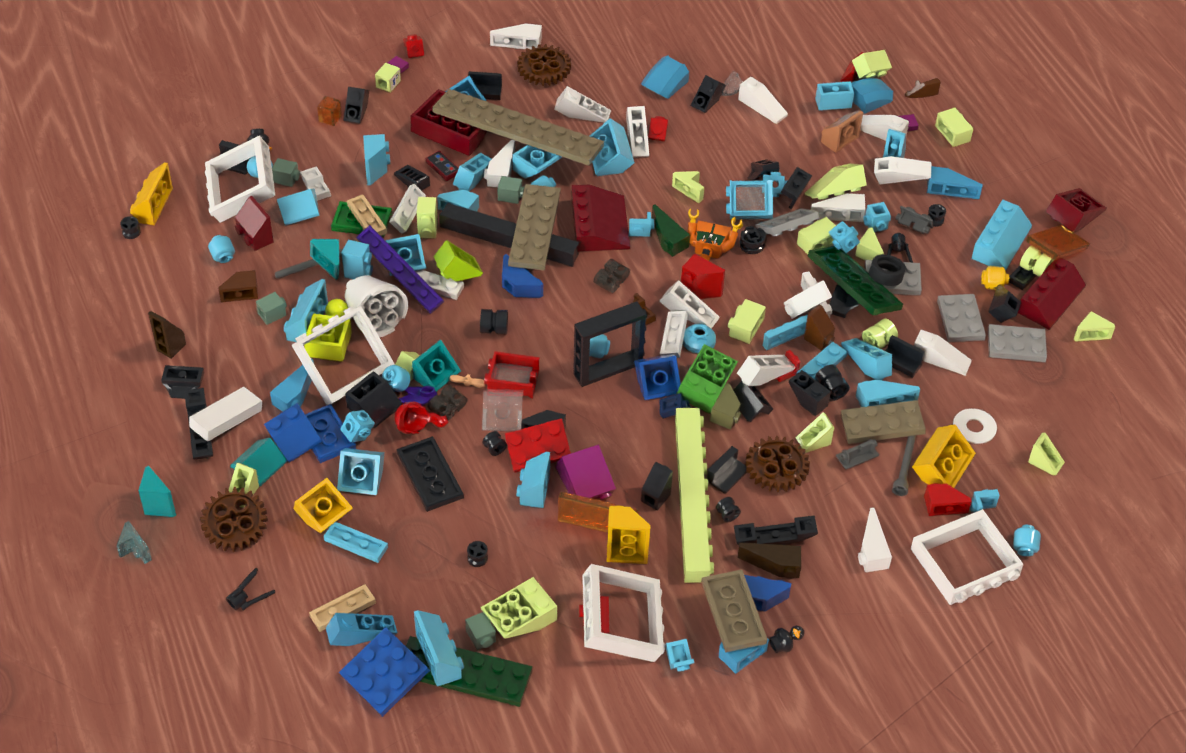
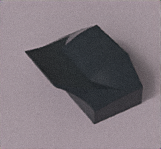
M768 159L752 162L751 173L747 179L755 180L763 174L770 175V172H779V162Z
M837 284L830 301L832 315L846 318L847 313L854 307H857L859 303Z
M165 365L161 379L162 384L167 388L171 398L185 399L184 391L197 389L201 386L204 368Z

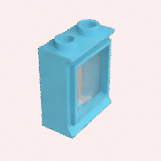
M730 180V186H726V197H730V203H726V214H730V219L734 217L736 219L773 218V180Z

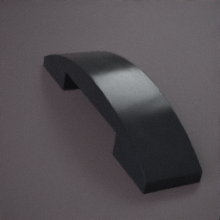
M204 388L184 391L188 421H190V416L207 407ZM189 427L193 460L213 457L212 440L206 441Z
M814 515L794 518V523L755 527L754 523L734 525L737 545L739 543L788 545L806 540L818 534Z

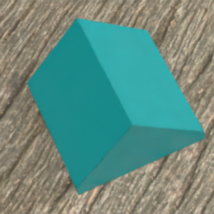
M312 239L310 241V256L337 280L339 278V239Z
M442 340L437 341L412 361L413 379L422 386L434 387L435 391H438L449 382L451 375H457L461 372Z
M266 438L257 440L230 467L235 470L236 464L241 463L256 469L260 487L287 462V459L272 439Z
M150 466L145 467L138 490L144 514L164 517L176 516L171 491Z

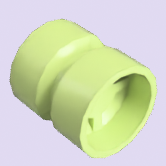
M1030 246L1025 251L1019 265L1028 271L1033 270V274L1040 277L1054 261V257L1047 253L1041 254V250Z
M884 318L874 326L864 330L862 339L864 342L882 349L885 345L889 344V339L892 335L898 338V331L892 321Z

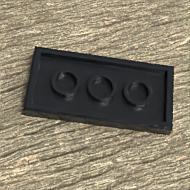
M433 436L396 449L397 455L427 512L464 498V494Z

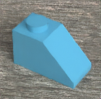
M464 189L437 196L438 209L442 211L447 203L476 212L479 209V195Z

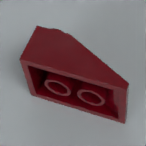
M1078 188L1056 194L1045 212L1050 214L1053 220L1062 223L1066 230L1075 232L1081 230L1106 211L1107 207Z

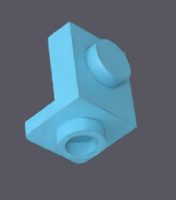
M647 212V219H629V236L650 237L651 229H654V219H651V212Z
M985 489L975 491L971 500L970 511L975 513L986 508H996L1000 496L998 490Z
M687 639L665 644L671 669L677 668V671L680 672L690 669L689 665L695 663L694 659H691Z

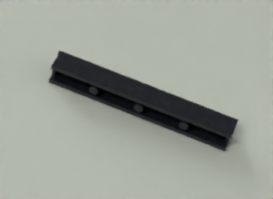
M447 203L439 214L441 228L508 248L512 247L517 223ZM552 234L547 259L573 267L579 255V252H577L579 242Z

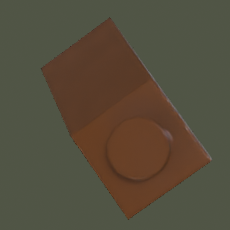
M256 271L236 272L219 286L221 302L258 299Z
M819 304L808 314L804 340L822 351L826 346L834 342L835 327L823 306Z

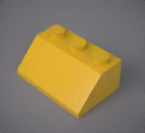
M164 162L150 172L148 178L143 182L141 191L137 194L135 203L131 205L130 213L138 219L139 223L155 226L173 189L168 163Z
M955 424L938 427L912 468L920 479L929 485L947 483L955 488L976 453Z
M609 506L607 562L648 564L650 524L631 507Z

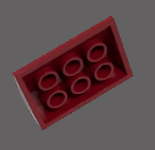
M438 89L411 114V132L470 156L479 147L487 131L434 113L433 106L446 93Z
M589 184L572 185L571 203L575 241L579 242L577 252L630 249L624 195Z

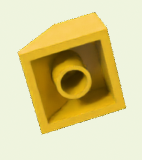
M326 478L296 500L293 509L308 526L322 533L353 508L330 480Z

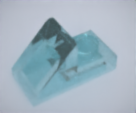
M127 521L117 543L119 557L121 558L133 552L137 559L141 558L144 564L152 560L150 550L132 524Z

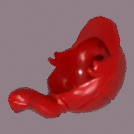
M415 401L401 404L395 412V424L398 430L405 434H419L418 431L423 430L429 422L439 428L445 427L449 422L446 415L440 416L434 412L429 413L425 407Z

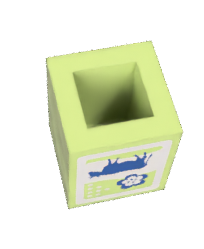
M385 63L375 74L376 87L391 93L401 81L400 68Z

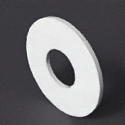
M979 409L962 410L955 416L953 425L955 424L965 439L972 444L989 442L994 438L997 431V425L993 417ZM971 420H977L982 423L983 430L981 432H972L967 428L966 424Z

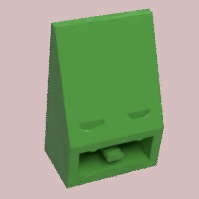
M704 344L683 379L677 394L681 393L684 399H687L691 405L710 414L712 407L728 382L738 361Z

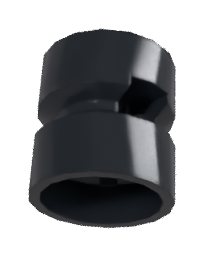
M481 309L480 333L491 334L492 331H495L496 334H507L508 310L493 312L492 309Z
M836 365L824 366L815 375V380L831 391L830 401L838 400L848 393L849 384L842 378Z

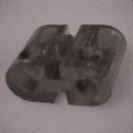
M610 259L604 265V269L601 268L595 275L593 282L610 293H614L620 287V283H623L628 278L630 269L614 259Z
M449 384L440 391L441 394L439 396L436 394L427 405L429 410L440 416L446 415L448 420L455 415L454 412L456 410L459 412L468 401L467 397Z

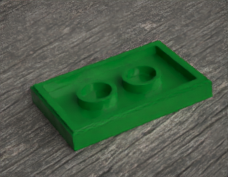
M339 201L331 225V231L360 234L364 229L347 206V202ZM371 205L387 228L392 208Z

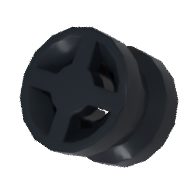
M933 204L929 207L928 216L933 220V226H941L944 223L946 208L939 204Z
M128 216L121 220L120 225L125 238L135 239L140 235L141 231L137 218Z
M498 431L488 433L482 441L483 445L489 448L488 451L492 456L501 454L507 447L506 441L501 439Z
M732 497L723 498L716 505V510L722 514L724 522L735 520L741 513L740 508L735 506V501Z
M474 541L468 545L467 560L470 565L481 567L487 563L488 548L485 543Z

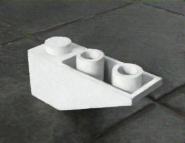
M568 86L558 97L554 109L569 118L603 123L609 119L611 112L610 109Z
M899 157L876 158L874 174L879 185L931 178L932 163Z

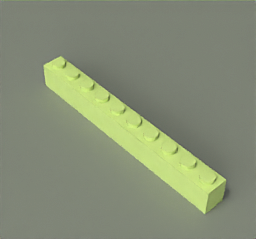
M676 408L675 414L684 583H701L702 577L714 574V563L710 562V557L713 556V547L708 542V540H711V528L707 527V524H710V511H706V507H709V495H705V491H708V479H704V475H707V463H703V459H706V447H702V443H705V432L701 431V428L704 427V417L700 416L699 408Z

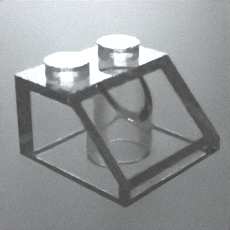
M484 389L482 430H520L523 414V390Z

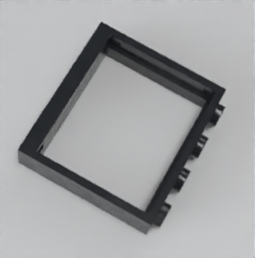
M637 301L574 324L573 374L581 387L635 368L634 361L643 359V356H645L644 344L646 343L645 323L647 313ZM632 324L630 351L589 366L591 338Z

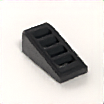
M409 165L394 172V175L408 187L415 184L422 191L430 186V177Z

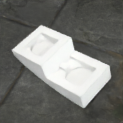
M317 166L300 172L307 190L315 189L317 201L331 196L330 190L325 184L323 175Z

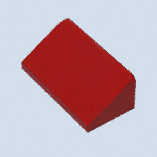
M852 61L849 63L840 82H854L858 74Z

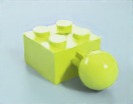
M341 299L329 301L325 307L326 315H312L306 335L312 334L313 331L311 329L320 324L323 327L329 324L327 320L335 315H338L339 318L345 315L343 311L348 309L347 303ZM350 319L304 344L309 357L343 362L352 334Z

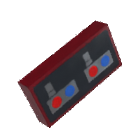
M440 150L425 158L426 163L446 182L456 177L459 168Z

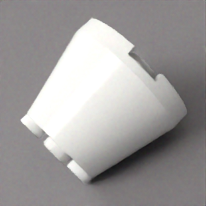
M370 275L360 276L347 282L345 302L348 308L351 306L354 308L361 306L379 338L395 331L394 327L402 318L405 319L408 310V300L406 295L397 286L373 278Z

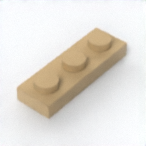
M364 195L347 200V206L364 230L370 225L380 236L387 234V228Z
M366 584L309 612L319 632L326 629L335 613L356 614L376 604V600Z

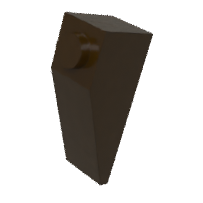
M150 311L148 315L156 349L172 359L186 345L185 334L167 319Z
M739 543V559L778 577L788 579L800 577L801 546Z

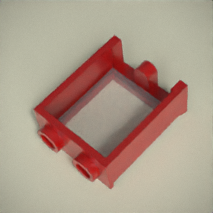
M494 351L493 359L490 358L488 363V370L490 371L485 374L484 384H487V392L494 391L522 395L533 399L540 371V357Z

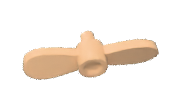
M467 374L465 377L458 375L450 376L452 382L464 383L465 386L473 385L483 388L486 385L483 379H472L470 374Z

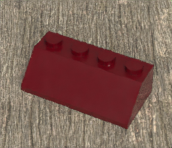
M1057 256L1023 295L1018 313L1050 330L1086 287L1075 265Z

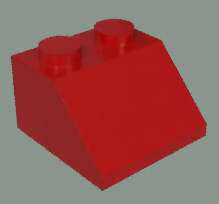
M694 254L682 266L681 283L699 299L716 298L723 295L725 269Z

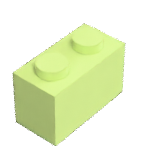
M885 50L863 53L852 60L859 79L874 78L875 76L879 78L885 76L887 71L892 68Z
M956 108L937 114L935 126L952 147L971 141L973 128Z
M418 197L416 211L418 234L420 238H436L438 224L436 197Z
M827 217L815 221L812 225L802 228L798 232L797 245L807 254L812 249L830 247L833 245V239L829 231L836 225Z
M745 299L743 304L737 307L735 317H731L729 320V336L750 344L765 318L766 307Z

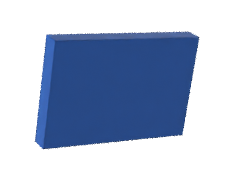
M332 404L305 414L322 440L321 443L311 448L319 463L339 456L341 450L345 448L356 449V444L354 442L351 443L340 430L343 423Z

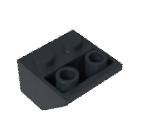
M374 371L345 393L347 408L351 411L364 410L368 413L375 423L373 428L392 415L402 404L389 383Z

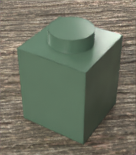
M277 158L272 167L274 183L293 187L295 181H298L300 177L297 162Z
M501 176L497 188L498 201L518 204L520 197H523L525 188L522 187V179Z
M276 292L256 301L257 313L267 325L286 316V301L283 297H279Z
M484 612L465 619L466 632L476 650L487 648L496 642V630Z

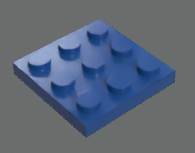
M385 627L339 673L383 717L430 670Z

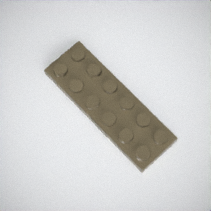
M525 184L508 266L545 270L561 188Z

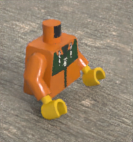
M689 209L688 217L690 222H688L687 232L690 234V244L695 247L696 254L709 261L711 257L720 258L722 253H726L734 247L738 236L737 231L743 227L742 219L738 225H734L736 217L732 218L731 224L733 229L731 230V227L698 220L696 223V219L699 217V210L697 209L696 216H692L690 214L691 209Z

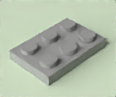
M800 208L755 224L757 229H763L765 234L779 236L783 234L782 231H792L798 229L799 225L814 223L813 220L819 219L818 211Z
M872 260L865 261V270L868 273ZM904 262L906 270L902 282L896 286L883 285L892 294L921 295L920 263Z
M974 294L938 296L937 303L948 342L985 340L986 334Z
M989 324V357L1046 362L1045 329Z

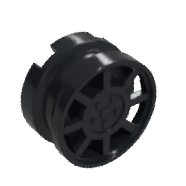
M754 226L746 227L744 231H741L739 245L741 250L748 254L762 252L765 247L766 234L761 228L757 229Z

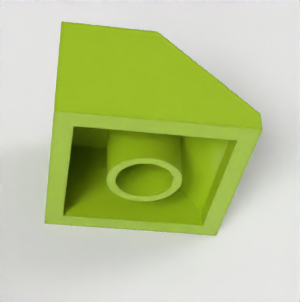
M448 240L444 242L433 256L437 263L436 266L441 271L440 274L446 279L451 278L454 281L479 277L483 274L475 257Z

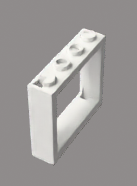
M260 136L205 162L207 198L210 205L208 210L210 215L214 216L220 223L237 215L250 196H253L258 203H262L275 196L269 146ZM256 155L259 185L221 203L218 174Z
M361 306L357 308L349 307L343 311L345 315L340 318L338 315H335L327 320L329 324L324 327L322 324L311 329L313 331L312 334L307 336L304 333L295 338L297 342L292 344L293 349L326 405L332 404L344 397L348 390L373 371L381 375L388 366L395 365ZM354 317L381 365L331 394L303 345Z
M983 509L914 537L911 546L912 552L950 605L957 602L962 603L968 597L978 596L985 590L992 587L997 588L1006 581L1016 580L1020 576L1023 567L1021 560ZM979 529L1006 568L954 589L927 550Z
M591 564L583 573L584 647L655 662L665 651L660 580ZM599 582L647 593L650 643L601 632Z

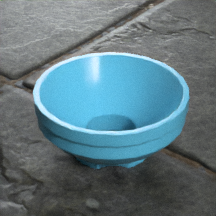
M694 324L685 329L683 346L688 351L698 354L704 344L711 348L715 347L716 334L710 327L704 324ZM703 330L705 334L697 335L695 331Z

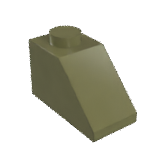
M725 384L712 407L709 421L731 430L734 423L738 424L742 413L739 412L741 404L730 384Z

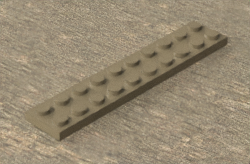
M448 89L433 106V112L588 166L604 147V141L451 89Z

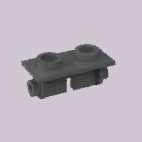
M900 206L901 214L898 213L895 219L898 223L910 227L913 222L915 223L912 227L913 230L922 234L930 232V229L933 228V220L930 216L916 213L910 207Z
M868 439L867 442L858 446L842 450L841 453L836 454V457L847 470L878 457L879 453L875 449L878 445L875 439Z

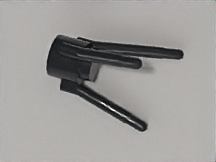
M901 233L894 234L891 237V243L888 245L887 255H891L892 250L896 252L905 250L909 262L913 263L905 235Z
M255 568L226 597L227 602L234 610L241 608L244 611L248 606L275 594V590H271L246 602L248 595L243 589L257 575L258 568Z

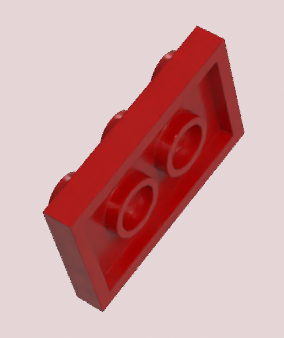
M562 418L505 433L514 472L525 469L526 461L545 452H550V463L559 461L562 456L571 454Z

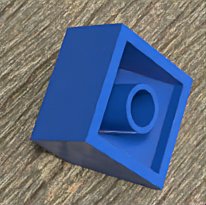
M668 354L634 361L637 380L644 400L677 394L681 383L676 355Z
M298 403L264 424L289 463L322 442Z

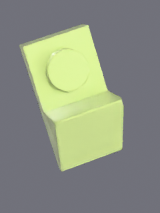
M700 172L673 173L672 187L697 203L703 200L704 187L699 184Z

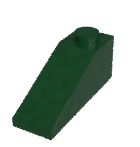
M654 204L652 206V219H654V227L660 245L665 252H668L673 257L689 248L690 234Z

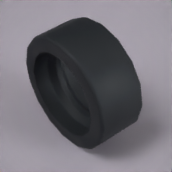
M877 255L872 260L869 275L879 284L896 286L902 282L906 266L904 262L895 256Z

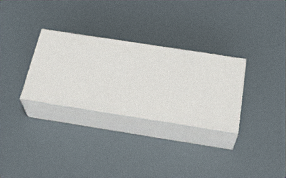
M242 387L190 416L189 427L206 441H210L262 411V400L245 387Z

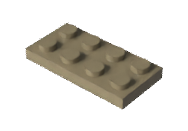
M917 400L841 410V419L848 444L867 442L868 439L884 440L922 435L926 432Z
M743 570L702 577L701 583L725 652L767 644V637Z

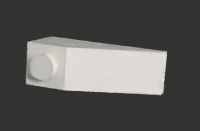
M521 24L490 31V46L517 49L528 48L532 50V46L538 48V44L541 45L542 25Z
M749 77L740 84L738 100L776 124L788 116V113L764 84L753 77Z
M645 106L627 107L626 122L633 158L649 157Z
M863 115L860 131L886 141L889 129L907 135L909 121L895 115Z
M511 139L489 162L488 169L484 171L487 187L498 188L501 176H511L515 140Z
M843 194L814 203L811 206V210L818 211L819 219L816 220L827 217L829 220L863 222L865 194Z
M679 280L660 299V302L671 312L686 311L688 314L687 320L695 324H704L712 329L720 318Z
M824 280L784 302L785 310L791 319L812 310L819 304L832 298Z
M920 330L914 346L925 352L923 361L966 376L972 360L940 336Z
M755 355L747 357L737 374L742 378L744 384L758 386L789 373L796 367L785 355Z
M870 508L861 552L858 553L859 563L863 565L865 572L889 569L892 559L875 508Z

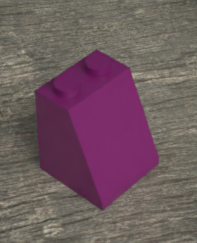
M599 444L562 456L555 466L575 506L582 504V507L592 504L594 499L600 498V500L610 498L616 489Z

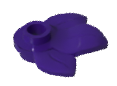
M431 386L407 387L405 391L408 395L399 398L402 403L415 401L424 405L436 399L437 392Z

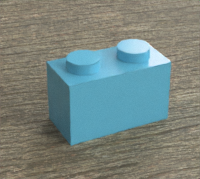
M851 81L817 84L815 100L818 110L852 108L854 91Z
M348 240L341 252L344 277L354 280L364 275L371 276L373 265H371L372 253H370L369 244Z

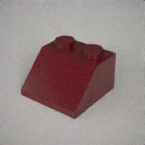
M248 197L235 216V230L238 235L243 236L247 246H251L254 251H257L274 243L270 216L254 197Z

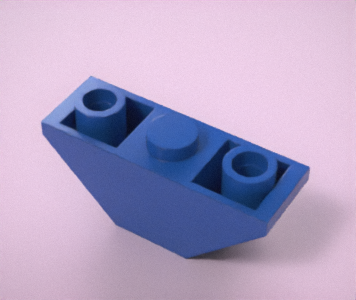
M505 254L503 256L502 287L514 297H543L544 285L542 281L534 277L526 268L508 266L509 256Z
M744 575L757 610L767 611L789 598L791 583L783 580L766 579L761 576Z

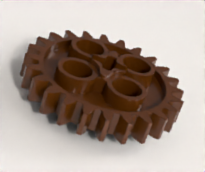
M538 44V48L532 46V50L526 48V52H521V56L517 60L518 72H520V76H524V80L529 79V83L534 81L535 85L541 83L544 86L547 83L551 86V82L557 84V80L562 82L563 78H567V74H570L571 58H569V54H565V50L559 51L560 47L554 49L553 45L547 47V44H545L544 47H541Z
M768 436L767 441L761 438L760 444L754 442V447L749 448L745 462L747 467L746 473H750V479L755 478L754 484L761 482L762 489L769 486V491L776 488V491L779 493L780 488H783L787 492L788 487L794 490L796 484L801 486L802 481L806 480L810 467L809 455H805V449H800V443L793 445V439L787 442L786 437L779 440V437L776 436L775 440H772Z
M236 487L233 488L232 492L225 488V494L222 495L218 491V498L211 496L212 503L205 502L207 509L201 510L202 515H204L200 517L201 523H204L201 525V529L205 531V538L209 537L210 544L215 542L217 549L223 545L224 551L231 547L232 552H235L236 547L239 546L240 550L243 551V545L246 544L251 548V541L258 543L257 535L263 537L261 529H267L266 524L263 523L268 521L265 515L267 510L263 508L264 502H259L258 495L253 497L251 490L245 494L244 488L240 492H237ZM241 505L247 506V507H246L245 509H243V510H238V509H237V508H238L239 506H241ZM219 511H227L224 515H217ZM246 523L251 524L249 528H242ZM224 529H231L227 534L222 533Z

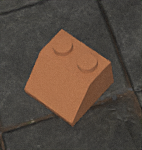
M860 110L846 114L836 119L831 125L826 126L822 130L821 143L837 153L859 138L863 111Z

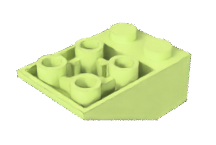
M849 163L833 167L805 192V196H811L812 199L818 198L820 200L828 198V195L831 194L837 196L845 194V191L848 190L851 192L861 190L862 186H867L863 165Z
M534 577L481 607V610L504 639L541 630L557 620V605Z

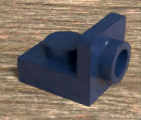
M681 393L660 399V415L663 419L675 415L676 408H691L689 401L685 400Z

